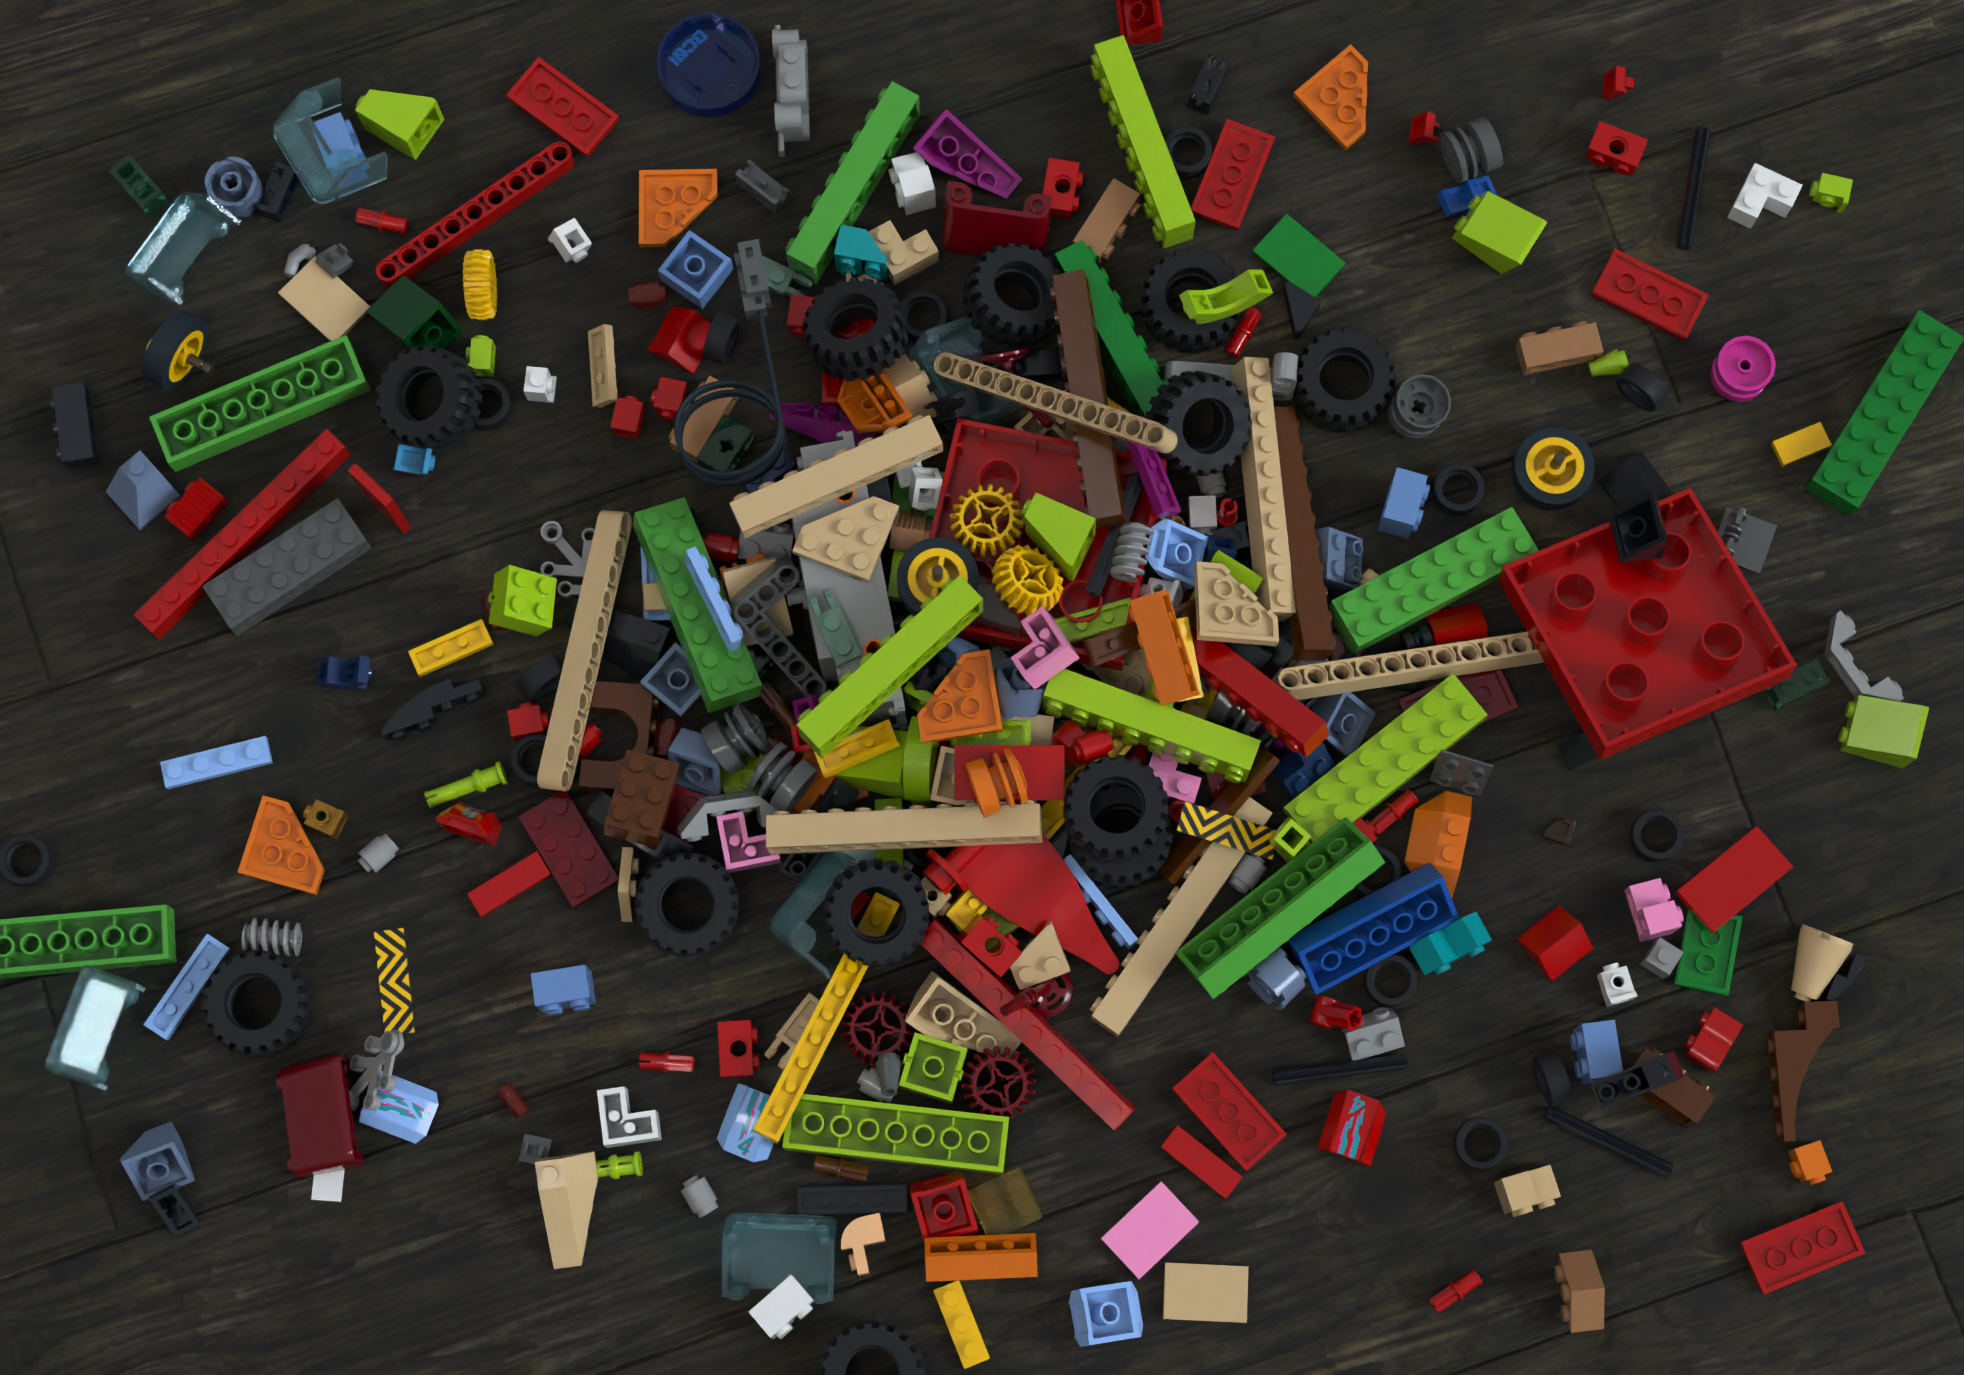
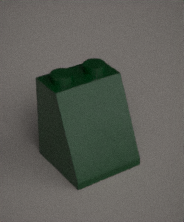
M403 274L366 311L383 331L409 352H411L410 349L418 345L422 347L432 345L445 350L463 332L439 301Z

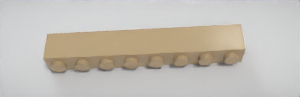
M922 415L916 416L901 428L897 426L891 427L876 439L872 437L866 438L851 450H848V448L841 449L828 460H816L808 465L809 468L803 471H791L783 476L784 479L773 483V481H769L758 487L759 490L753 493H741L733 498L734 501L729 504L745 539L943 452V443L930 415L926 417Z

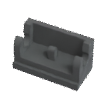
M747 160L745 170L739 169L735 173L737 184L777 215L792 198L793 193L761 170L753 161Z

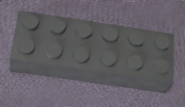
M337 498L202 587L230 629L238 636L366 553L372 547Z

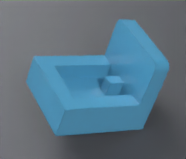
M398 444L393 471L425 477L428 471H433L435 456L431 455L432 448L422 449Z

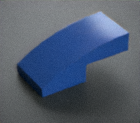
M1488 175L1468 180L1462 186L1441 190L1437 197L1446 218L1468 212L1470 209L1467 206L1475 195L1479 196L1487 191L1495 195L1497 194Z

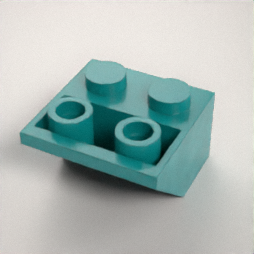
M840 225L834 251L836 271L840 272L843 276H846V273H851L852 277H855V275H869V277L877 278L878 282L881 280L887 281V259L866 229Z

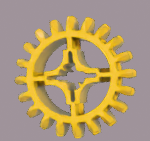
M474 249L473 251H467L463 262V290L468 316L471 319L477 320L494 318L497 312V279L494 257L488 250Z
M979 485L977 486V493L968 489L967 494L969 498L960 495L959 502L961 504L953 505V510L956 513L950 515L951 521L955 522L951 525V531L957 532L954 535L955 540H963L961 543L963 547L968 548L971 545V554L974 555L979 549L981 556L984 558L986 551L991 550L992 556L995 557L997 555L996 549L1000 548L1004 553L1007 550L1005 544L1014 546L1015 540L1013 537L1019 538L1021 536L1019 528H1022L1024 525L1023 521L1020 520L1023 514L1022 510L1018 509L1019 502L1017 500L1011 501L1013 498L1011 493L1003 496L1004 490L1002 487L993 492V485H988V491H983V487ZM984 503H991L998 506L994 508H988L984 505ZM975 508L976 518L971 520L970 525L965 526L967 514L971 509ZM982 514L984 518L988 517V520L991 518L992 528L990 524H985V522L983 524ZM1008 515L1009 523L1000 534L997 525L1003 521V517ZM983 533L987 534L990 538H979L976 535Z
M1017 545L1016 547L1009 548L996 560L991 572L994 575L991 582L997 585L994 592L1001 593L1000 601L1006 600L1009 603L1008 608L1015 607L1017 614L1024 611L1029 616L1041 606L1050 611L1059 601L1064 589L1061 586L1064 579L1058 576L1061 569L1054 568L1055 560L1049 561L1046 558L1047 553L1040 554L1038 547L1032 550L1029 545L1024 547Z

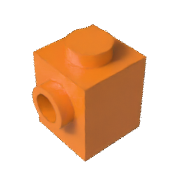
M1821 1140L1788 1151L1792 1160L1790 1162L1792 1174L1795 1178H1799L1800 1182L1809 1180L1810 1185L1826 1180L1825 1174L1832 1172Z

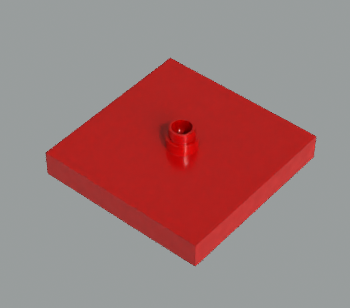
M957 418L929 538H946L959 544L962 543L963 540H955L954 535L957 532L951 531V525L955 522L951 521L950 515L956 513L953 510V505L961 504L959 502L960 495L969 498L967 490L971 489L974 493H977V486L979 485L983 487V491H988V485L991 484L993 485V492L1002 487L1004 490L1003 496L1011 493L1013 495L1011 501L1017 500L1019 502V510H1023L1028 499L1032 500L1035 493H1038L1084 513V506L1088 504L1086 496L1083 497L1080 488V481L1084 480L1083 472H1079L1076 462V456L1080 455L1079 447H1075L1074 441ZM1116 450L1123 494L1130 474L1139 472L1130 452ZM1160 458L1165 472H1167V460ZM1143 486L1129 522L1140 523L1151 528L1155 525L1157 517ZM984 503V505L988 508H994L998 506L991 503ZM975 508L971 509L967 514L965 526L970 525L971 520L976 518ZM982 514L983 524L984 522L985 524H990L992 528L991 518L988 520V517L984 518ZM1008 515L1003 517V521L997 525L1000 534L1009 523ZM1023 523L1022 528H1019L1021 536L1019 538L1013 537L1015 545L1005 544L1007 550L1017 545L1021 547L1029 545L1031 550L1038 547L1025 533V523ZM1110 527L1096 530L1093 542L1073 582L1069 581L1061 572L1058 576L1064 579L1061 585L1064 589L1059 601L1048 611L1054 619L1065 616L1070 622L1075 624L1077 622L1089 623L1098 617L1102 605L1131 598V600L1139 598L1144 575H1136L1139 582L1131 583L1116 579L1109 573L1100 597H1093L1086 593L1087 585ZM983 533L976 535L979 538H990L987 534ZM1038 547L1039 553L1044 554ZM1000 548L996 549L997 555L994 557L991 554V550L986 551V556L983 558L981 551L978 549L974 555H971L978 568V594L983 598V612L965 627L957 637L1022 650L1033 642L1020 622L1027 615L1024 611L1017 614L1015 607L1008 608L1009 603L1006 600L1000 601L1002 595L1001 593L994 592L997 585L991 582L994 576L991 573L995 566L994 564L1003 552ZM1141 555V558L1147 560L1145 555ZM1139 565L1138 568L1145 571L1146 565ZM1098 607L1097 611L1088 618L1078 619L1070 616V614ZM1129 611L1126 624L1132 623ZM1083 641L1071 644L1079 656V659L1075 662L1091 665ZM1126 655L1097 666L1123 671Z
M1691 488L1658 501L1668 540L1661 558L1627 563L1620 562L1611 522H1607L1502 566L1498 578L1501 587L1600 760L1785 681L1791 677L1797 667L1796 662Z

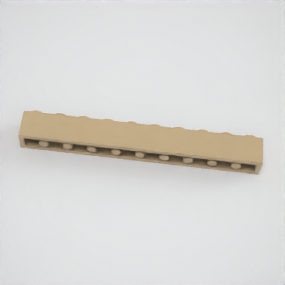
M1244 357L1232 367L1233 383L1237 385V390L1242 391L1246 397L1243 403L1249 404L1251 414H1248V419L1252 420V428H1248L1247 435H1250L1248 443L1244 442L1242 446L1244 452L1241 455L1252 568L1255 573L1264 578L1255 595L1258 597L1257 601L1267 611L1271 610L1278 617V622H1283L1295 614L1296 609L1269 358Z
M1249 797L1233 817L1265 826L1272 812ZM1212 842L1199 855L1201 859L1196 866L1191 864L1182 876L1186 879L1182 887L1175 886L1167 899L1171 901L1165 910L1160 908L1152 919V922L1155 923L1150 932L1145 930L1136 942L1140 945L1136 953L1132 954L1129 952L1122 962L1121 966L1124 967L1119 977L1114 974L1105 988L1109 990L1103 999L1098 997L1090 1008L1094 1012L1091 1016L1094 1022L1118 1038L1175 956V952L1182 946L1223 887L1233 869L1246 853L1245 851Z
M1030 800L1025 804L1019 802L1013 808L1006 802H1000L1001 812L985 818L982 816L978 803H966L964 807L940 804L937 805V808L913 805L909 809L899 810L898 807L887 806L879 811H871L870 808L862 807L856 808L855 812H844L843 809H830L828 813L803 810L801 814L777 811L774 812V815H766V848L770 854L1042 843V811L1040 804H1035L1034 801Z

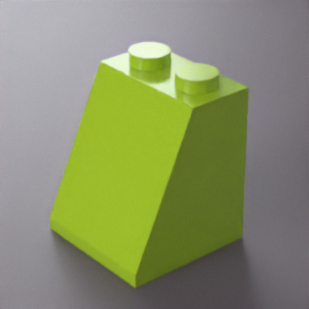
M370 89L366 95L359 98L355 109L366 131L414 160L418 158L444 121L437 101L432 97Z
M1487 191L1479 196L1475 195L1467 206L1470 210L1466 216H1462L1455 224L1454 229H1456V232L1452 239L1500 274H1503L1522 264L1546 226L1547 221Z
M1035 493L1032 500L1028 499L1022 510L1025 533L1044 554L1047 553L1050 561L1055 560L1054 565L1061 569L1060 572L1069 581L1073 582L1096 535V518Z
M1858 695L1852 702H1848L1845 710V717H1848L1846 727L1843 726L1839 734L1838 741L1842 743L1840 751L1903 769L1917 759L1929 707Z
M858 726L848 736H851L869 727ZM894 730L900 744L899 747L837 773V776L854 787L905 800L903 760L908 732Z

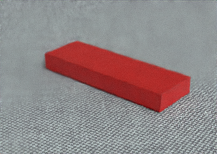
M536 851L467 893L479 915L483 918L551 876V873Z
M1178 1125L1160 1147L1224 1199L1229 1196L1243 1178Z

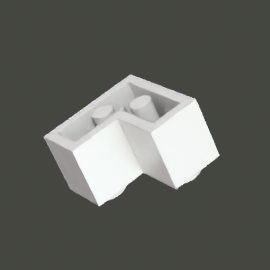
M917 152L891 159L892 168L888 169L891 183L895 185V195L899 208L904 207L906 215L935 208V187L929 167L925 165L924 159Z
M1755 163L1748 173L1727 218L1750 229L1757 220L1762 208L1785 218L1803 185Z
M624 1086L597 1090L603 1145L605 1147L611 1148L662 1140L659 1114L656 1110L631 1113L628 1089Z
M790 1275L754 1306L749 1313L770 1338L775 1339L778 1337L782 1339L793 1329L791 1323L795 1321L794 1319L797 1316L801 1320L813 1309L810 1304L814 1300L795 1277Z

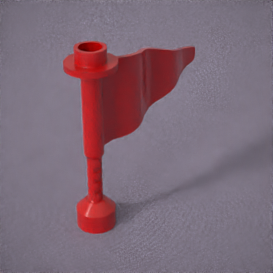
M1066 720L1051 735V745H1064V765L1083 766L1084 764L1079 760L1076 761L1070 747L1073 745L1074 738L1085 733L1069 720ZM1014 800L1015 805H1018L1020 801ZM1043 832L1042 843L956 846L944 859L932 849L925 853L931 864L922 873L942 894L946 895L954 886L963 893L969 889L991 910L1036 936L1042 931L1044 925L1051 921L1063 950L1083 959L1107 975L1114 973L1118 969L1120 963L1096 925L1075 877Z

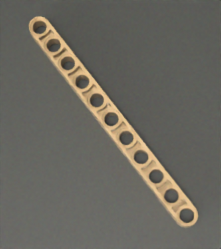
M941 353L934 361V370L937 374L954 383L969 388L974 387L977 391L1160 453H1169L1177 445L1176 433L1158 422L951 353Z
M602 510L597 518L538 770L537 783L542 789L568 791L573 783L632 528V518L629 512Z
M1528 632L1285 668L1279 673L1275 683L1295 699L1302 700L1446 678L1453 673L1455 676L1538 664L1544 661ZM1437 659L1442 660L1445 664L1440 663ZM1412 663L1417 664L1420 668L1413 666ZM1386 667L1392 668L1395 672L1389 671ZM1360 671H1365L1369 675H1364ZM1335 675H1339L1343 679H1338ZM1309 679H1314L1318 683H1313ZM1283 682L1289 683L1292 687L1285 686Z

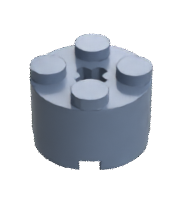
M227 157L226 160L219 163L217 161L212 164L206 173L205 187L216 208L223 214L232 217H248L254 211L255 203L261 202L263 184L253 167L246 160L239 157Z
M1011 657L1005 658L997 667L994 675L1000 715L1007 719L1037 716L1043 702V694L1048 681L1034 689L1024 679Z
M1280 947L1247 973L1251 979L1248 982L1251 989L1267 1004L1270 1005L1272 1002L1278 1004L1275 1008L1277 1010H1282L1305 987L1304 980L1307 978V974L1302 968L1297 965L1293 966L1286 959L1288 956Z

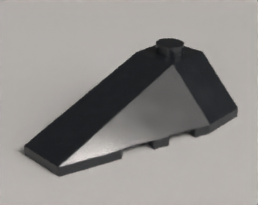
M573 598L564 619V624L572 629L578 599ZM612 610L602 654L619 666L626 674L642 680L665 655L672 638L670 628Z

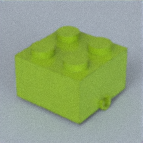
M508 565L494 574L493 591L488 597V602L491 603L489 624L536 637L551 629L557 578Z
M915 1032L909 1053H905L903 1064L905 1066L899 1082V1088L952 1104L958 1083L962 1079L968 1048Z

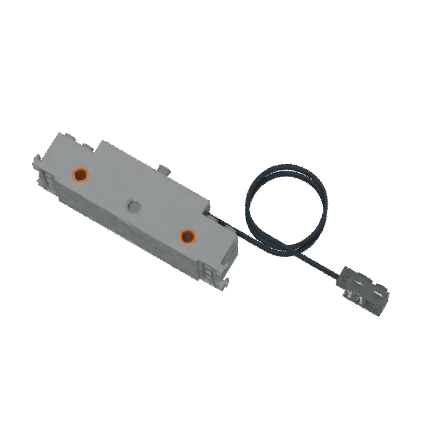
M759 239L737 243L739 252L734 253L746 319L759 318L774 400L764 390L747 382L738 380L715 381L692 391L680 404L674 421L675 440L686 469L702 483L714 487H739L758 480L773 468L782 453L783 447L788 473L793 471L764 317L768 316L766 308L772 306ZM720 388H740V389L748 390V391H743V390H734V389L730 390V389H729V390H720V391L712 392V393H709V394H707V395H704V396L700 397L699 399H697L696 401H694V402L688 407V405H689L693 400H695L697 397H699L700 395H702V394H704V393H706V392H709V391H712V390H715V389H720ZM740 397L755 401L768 409L777 421L776 436L769 450L753 464L734 471H712L697 465L685 453L683 449L685 424L692 413L702 405L720 398ZM842 430V432H838L836 434L838 441L801 447L802 456L796 457L799 472L809 468L808 465L816 460L823 459L825 461L832 458L833 454L841 449L848 448V450L855 448L852 431L845 432ZM756 471L755 473H753V474H751V475H749V476L740 478V479H735V480H716V479H732V478H738V477H742V476H745V475H747V474H750V473ZM867 485L791 518L795 541H797L802 526L868 499ZM798 556L803 580H799L800 587L792 588L786 593L788 605L803 603V608L808 609L823 680L825 683L837 680L839 682L847 672L851 671L854 673L861 666L859 662L864 656L870 652L872 654L877 652L881 648L879 644L886 636L891 633L893 636L895 635L881 558L879 557L870 581L866 582ZM826 588L830 589L836 605L840 606L862 653V657L838 668L814 619L815 614L807 599L808 596L813 595L818 601L821 613L831 610L823 596V590ZM904 684L859 726L871 727L887 719L891 723H897L892 725L894 730L899 731L900 727L907 725L903 700Z

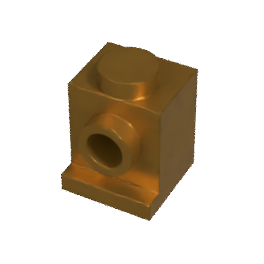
M317 799L314 804L309 803L303 813V818L306 819L304 822L306 826L335 840L338 839L349 817L344 811ZM322 812L326 813V819L318 821Z

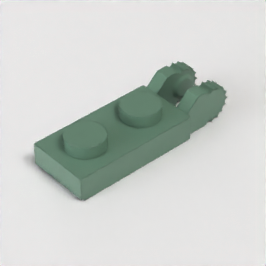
M762 255L769 290L790 298L791 295L805 296L801 291L790 287L792 281L806 288H811L813 281Z
M826 588L823 590V596L831 610L821 613L817 599L813 595L808 596L807 599L815 614L814 619L838 668L862 657V653L840 606L836 605L830 589Z

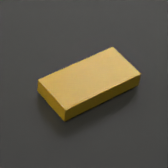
M1821 422L1777 439L1771 443V446L1781 466L1784 467L1828 449L1832 444Z

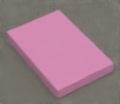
M1161 1181L1112 1227L1101 1240L1139 1280L1190 1232L1199 1221Z

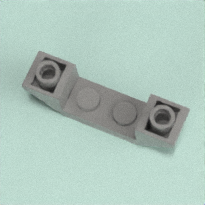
M1842 611L1836 613L1830 619L1824 655L1855 698L1858 695L1898 702L1902 701L1904 697L1902 696L1901 687L1896 681H1892L1889 676L1873 687L1869 686L1867 675L1862 670L1857 669L1853 663L1851 653L1841 646L1842 643L1857 633L1854 629L1855 624Z
M752 790L701 797L679 824L677 833L686 841L700 840L702 836L709 835L707 814L710 813V816H721L730 810L749 812L753 810V807H756L758 823L766 828V815H774V812L778 810L770 805L767 799L761 798L756 791Z

